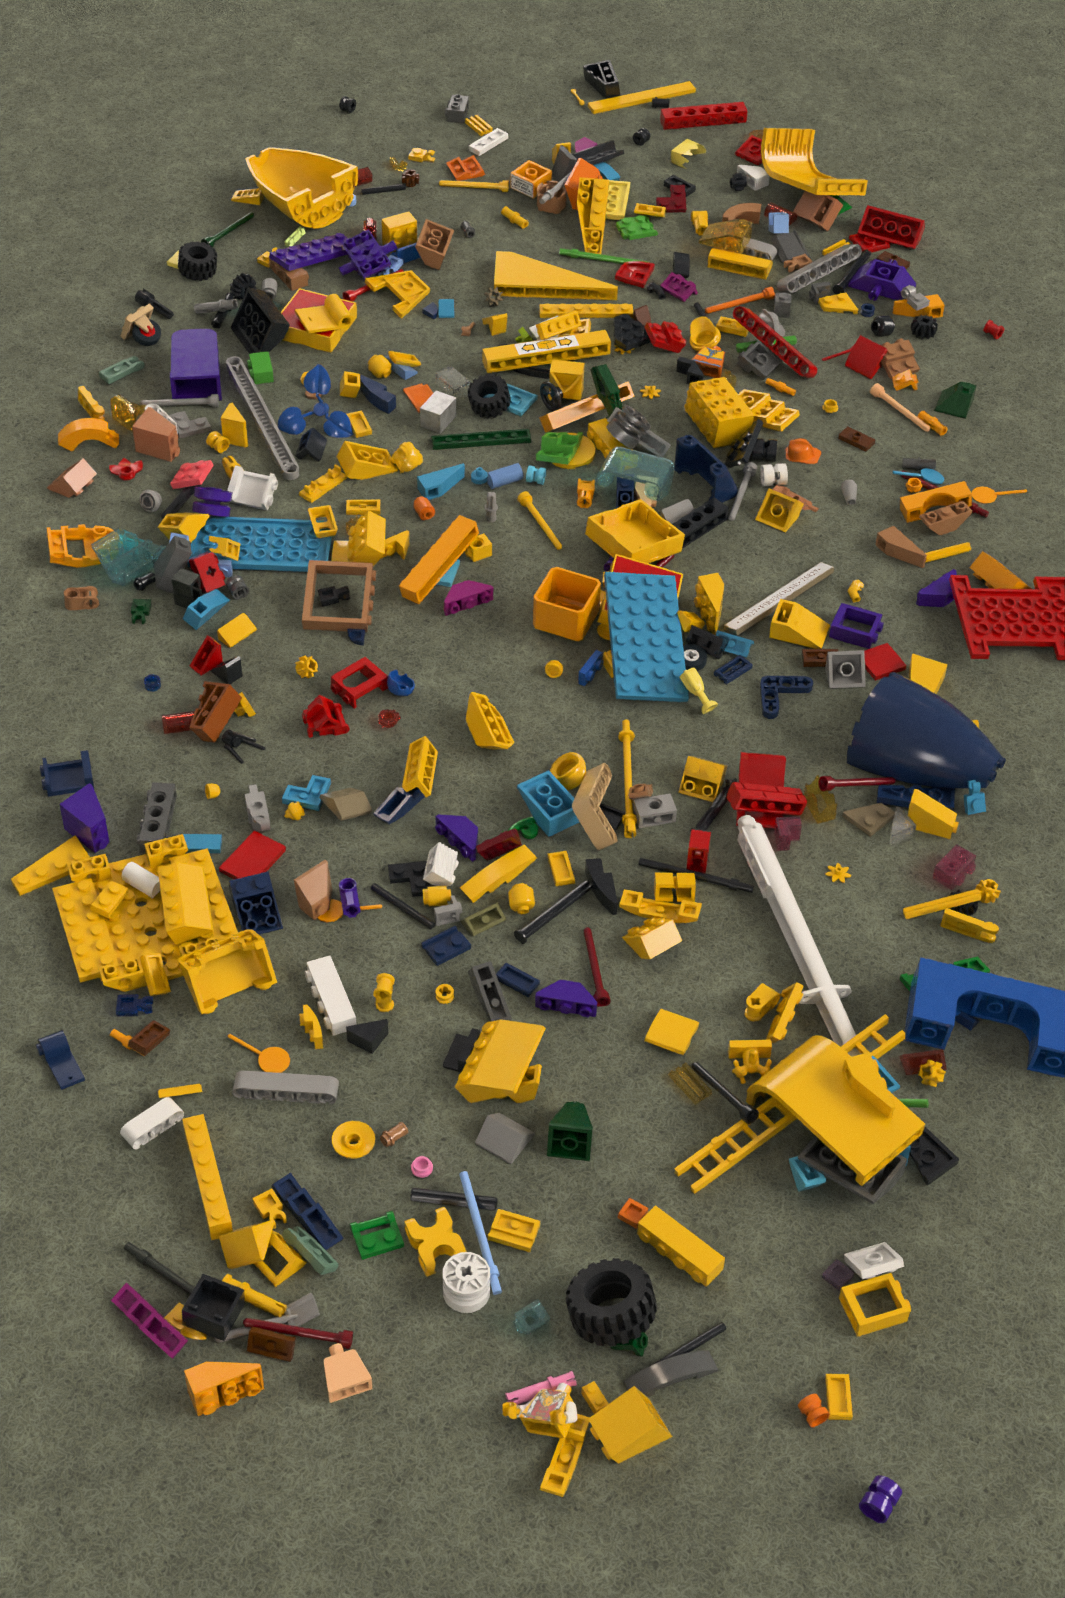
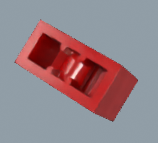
M205 552L189 559L193 573L200 575L201 587L199 589H201L202 593L210 592L225 585V576L219 569L218 558L213 552Z
M691 829L686 869L706 873L711 832Z

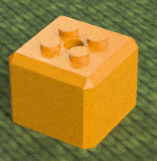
M559 567L551 568L534 595L533 625L535 629L578 642L583 640L599 613L601 590L599 579Z

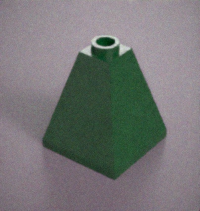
M577 1101L566 1102L549 1122L547 1156L590 1161L593 1127L583 1103Z

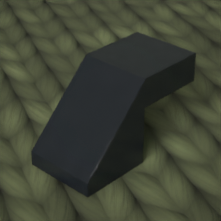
M683 357L678 358L676 372L687 375L686 384L703 381V372L694 360Z

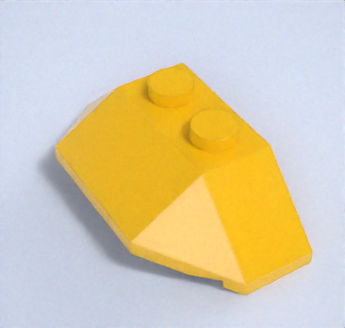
M471 692L469 694L466 723L475 740V744L481 748L492 750L509 749L514 744V741L503 717L495 706L488 702L489 699L486 695Z

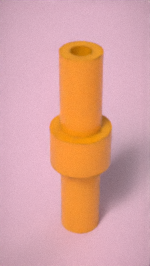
M770 378L766 379L765 383L774 387L777 391L785 392L792 396L796 394V390L786 386L785 383L777 382Z
M116 1029L111 1031V1037L121 1042L125 1048L132 1049L128 1047L129 1040L133 1038L132 1036H126Z

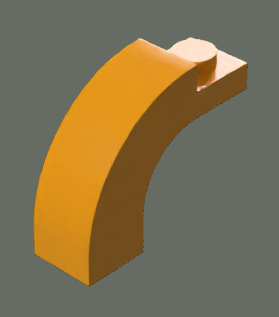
M82 418L70 422L58 433V445L74 451L85 440H98L113 448H117L119 445V434L114 430L108 429V422L104 420Z

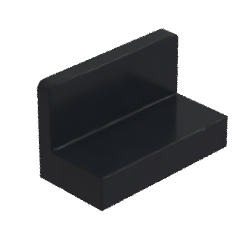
M311 428L302 435L295 457L302 459L309 454L316 461H320L327 439L315 428Z
M472 1028L468 1037L456 1034L443 1062L444 1068L457 1072L463 1071L466 1060L474 1048V1043L480 1035V1030Z

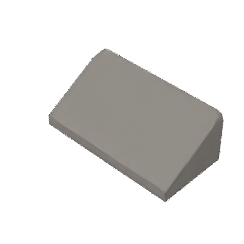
M685 499L662 509L660 516L673 524L681 517L692 512L694 507L689 499Z

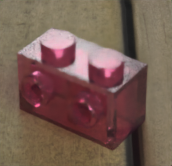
M956 844L935 866L933 879L951 890L957 885L961 886L966 875H971L976 868V855Z

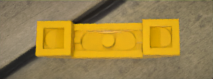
M624 889L619 907L644 918L654 917L659 919L664 917V919H673L674 923H690L698 921L702 903L682 900L681 905L655 901L643 898L642 892Z
M577 1414V1421L571 1423L565 1439L559 1438L550 1466L547 1468L540 1486L541 1491L564 1497L590 1424L588 1419L590 1417Z

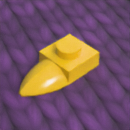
M180 1302L165 1316L185 1337L197 1340L207 1339L206 1334L182 1325V1309L184 1305Z

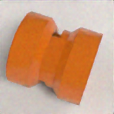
M815 1393L806 1396L798 1404L801 1413L807 1416L806 1421L810 1427H816L830 1417V1413L826 1407H822L821 1399Z

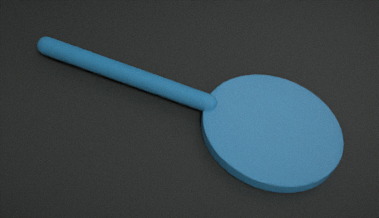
M929 468L922 469L920 474L901 471L892 472L897 475L922 477L932 484H942L944 482V477L939 472Z

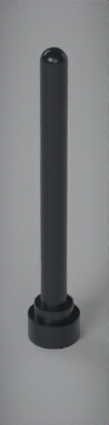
M698 1062L692 1063V1069L739 1110L740 1118L745 1123L752 1124L757 1120L759 1112L755 1107L741 1102Z

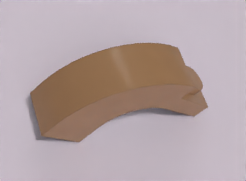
M743 203L732 206L723 215L722 229L733 233L734 228L739 224H759L762 204Z

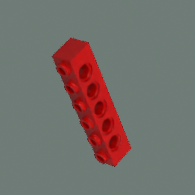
M744 102L661 109L660 122L664 130L746 123L747 108Z

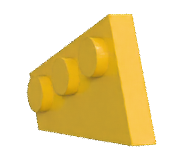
M796 982L782 990L781 997L783 999L776 1008L779 1014L772 1020L766 1040H771L773 1044L783 1040L785 1037L787 1023L791 1022L795 1015L794 1007L803 997L801 991L804 986Z

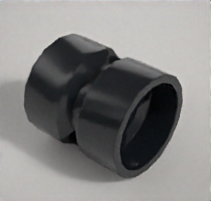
M757 438L753 448L752 460H762L765 458L766 461H776L777 440L768 439L764 441L762 438Z

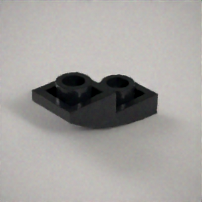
M673 253L674 274H680L683 278L689 277V254Z

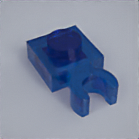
M138 994L117 995L116 1015L138 1016V1011L146 1014L153 1013L152 1006H147V1004H153V997L145 996L139 999Z

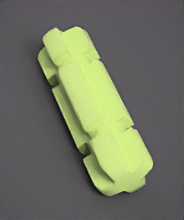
M298 227L284 241L285 246H293L305 234V228Z

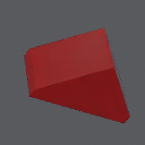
M207 635L189 666L201 676L223 662L221 645Z

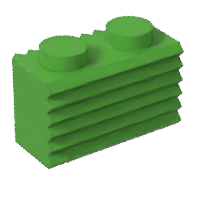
M269 352L249 354L247 367L254 383L274 382Z

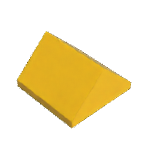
M233 402L229 403L221 416L222 436L228 438L231 445L248 447L246 421Z
M269 1220L219 1236L227 1267L234 1269L264 1261L275 1222Z

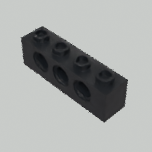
M712 498L673 523L672 525L685 534L682 549L728 520L729 507L716 498Z

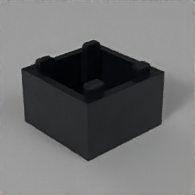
M202 1274L182 1309V1325L225 1341L245 1305V1290Z

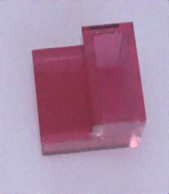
M800 816L776 817L774 836L777 851L789 850L791 841H800L802 828Z

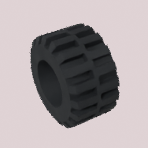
M192 241L181 246L178 255V270L181 275L194 281L208 280V277L212 278L217 268V252H215V248L200 241Z
M495 374L478 376V379L475 378L473 383H470L467 391L471 409L482 418L486 416L487 419H490V417L496 418L497 415L501 416L503 411H507L511 401L506 381L499 375L496 377ZM488 394H495L491 398H483Z

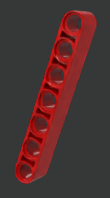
M742 306L734 309V319L796 373L806 378H814L816 376L817 367L754 312Z

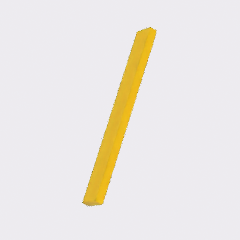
M689 81L589 102L588 108L593 114L652 102V98L655 97L667 99L695 93L696 88Z

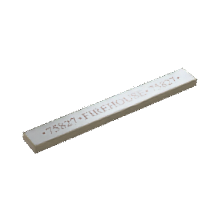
M823 562L818 563L723 625L724 630L738 636L776 611L780 599L793 600L834 572V567Z

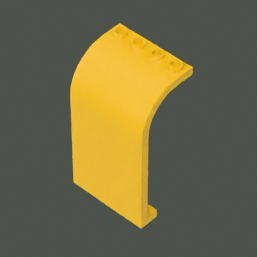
M764 128L761 157L764 169L770 177L815 195L866 194L868 180L837 179L818 171L812 154L815 130Z
M815 1035L747 1089L746 1102L754 1106L756 1098L760 1095L765 1097L767 1093L773 1096L857 1174L855 1181L863 1186L922 1135L925 1123L887 1089L889 1096L894 1098L896 1104L892 1118L888 1119L850 1088L842 1069L845 1058L851 1056L832 1040Z

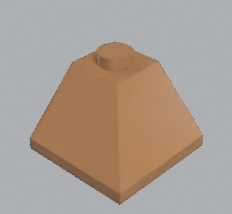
M324 860L294 879L299 908L313 920L323 915L330 908L332 884L328 861Z

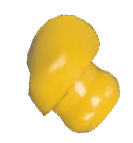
M854 580L847 590L853 603L861 600L858 591H861L864 584L860 580Z

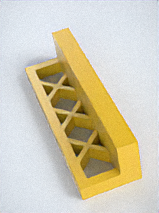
M426 736L410 743L402 788L408 792L418 787L423 795L428 797L432 791L438 751Z

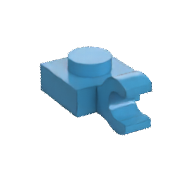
M976 780L968 781L969 794L964 795L965 813L971 815L986 812L985 793L980 792V782H976Z

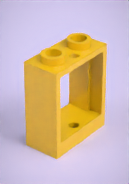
M892 1273L841 1287L839 1300L857 1337L908 1321L911 1306L909 1301L904 1299L900 1283L894 1279ZM887 1287L897 1309L865 1318L856 1296Z

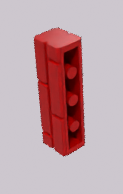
M733 782L726 796L733 810L800 816L807 804V799L800 788L774 787L770 785Z

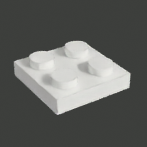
M886 1242L844 1254L846 1264L862 1279H871L878 1274L891 1273L898 1268L904 1267L903 1258Z

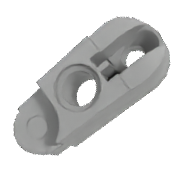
M256 784L248 785L249 793L245 794V804L249 824L252 825L253 831L271 830L264 791L258 792Z

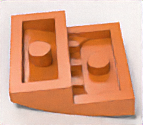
M474 155L462 161L460 157H457L446 163L457 181L485 175L484 170Z

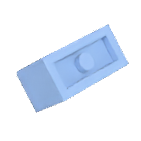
M784 212L769 213V232L789 233V214Z

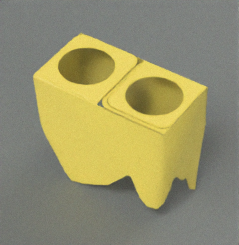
M686 139L671 150V163L683 167L682 164L689 161L681 154L690 156L706 153V149L703 145Z

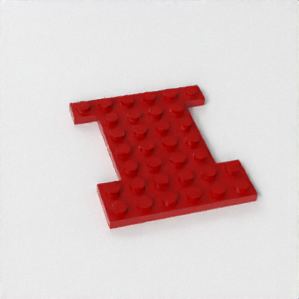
M950 575L949 582L971 659H988L990 656L988 646L1053 647L1057 660H1065V577H1035L1033 580L1035 589L971 588L968 575Z

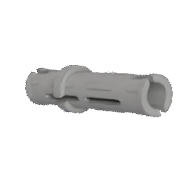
M220 299L217 302L197 303L194 306V311L196 314L215 311L225 312L226 310L237 309L238 302L236 299Z

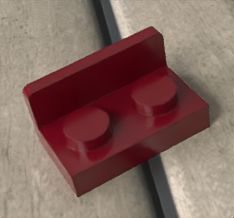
M514 828L504 831L492 839L483 841L476 848L478 853L488 861L520 847L522 844L518 830Z

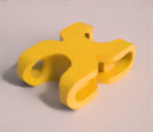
M445 1207L435 1210L436 1224L432 1227L425 1228L420 1226L415 1218L404 1221L405 1233L411 1246L418 1249V1261L427 1277L436 1274L435 1258L439 1255L446 1254L452 1257L458 1253L466 1252L461 1237L457 1233H453V1221Z

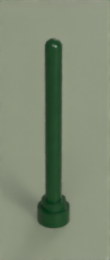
M248 213L212 237L206 236L201 240V243L204 242L214 247L216 241L252 219L254 213Z

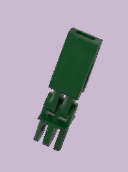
M604 364L594 366L590 370L598 398L602 401L609 415L606 417L607 419L616 407L622 410L623 406L619 395V387L609 368Z

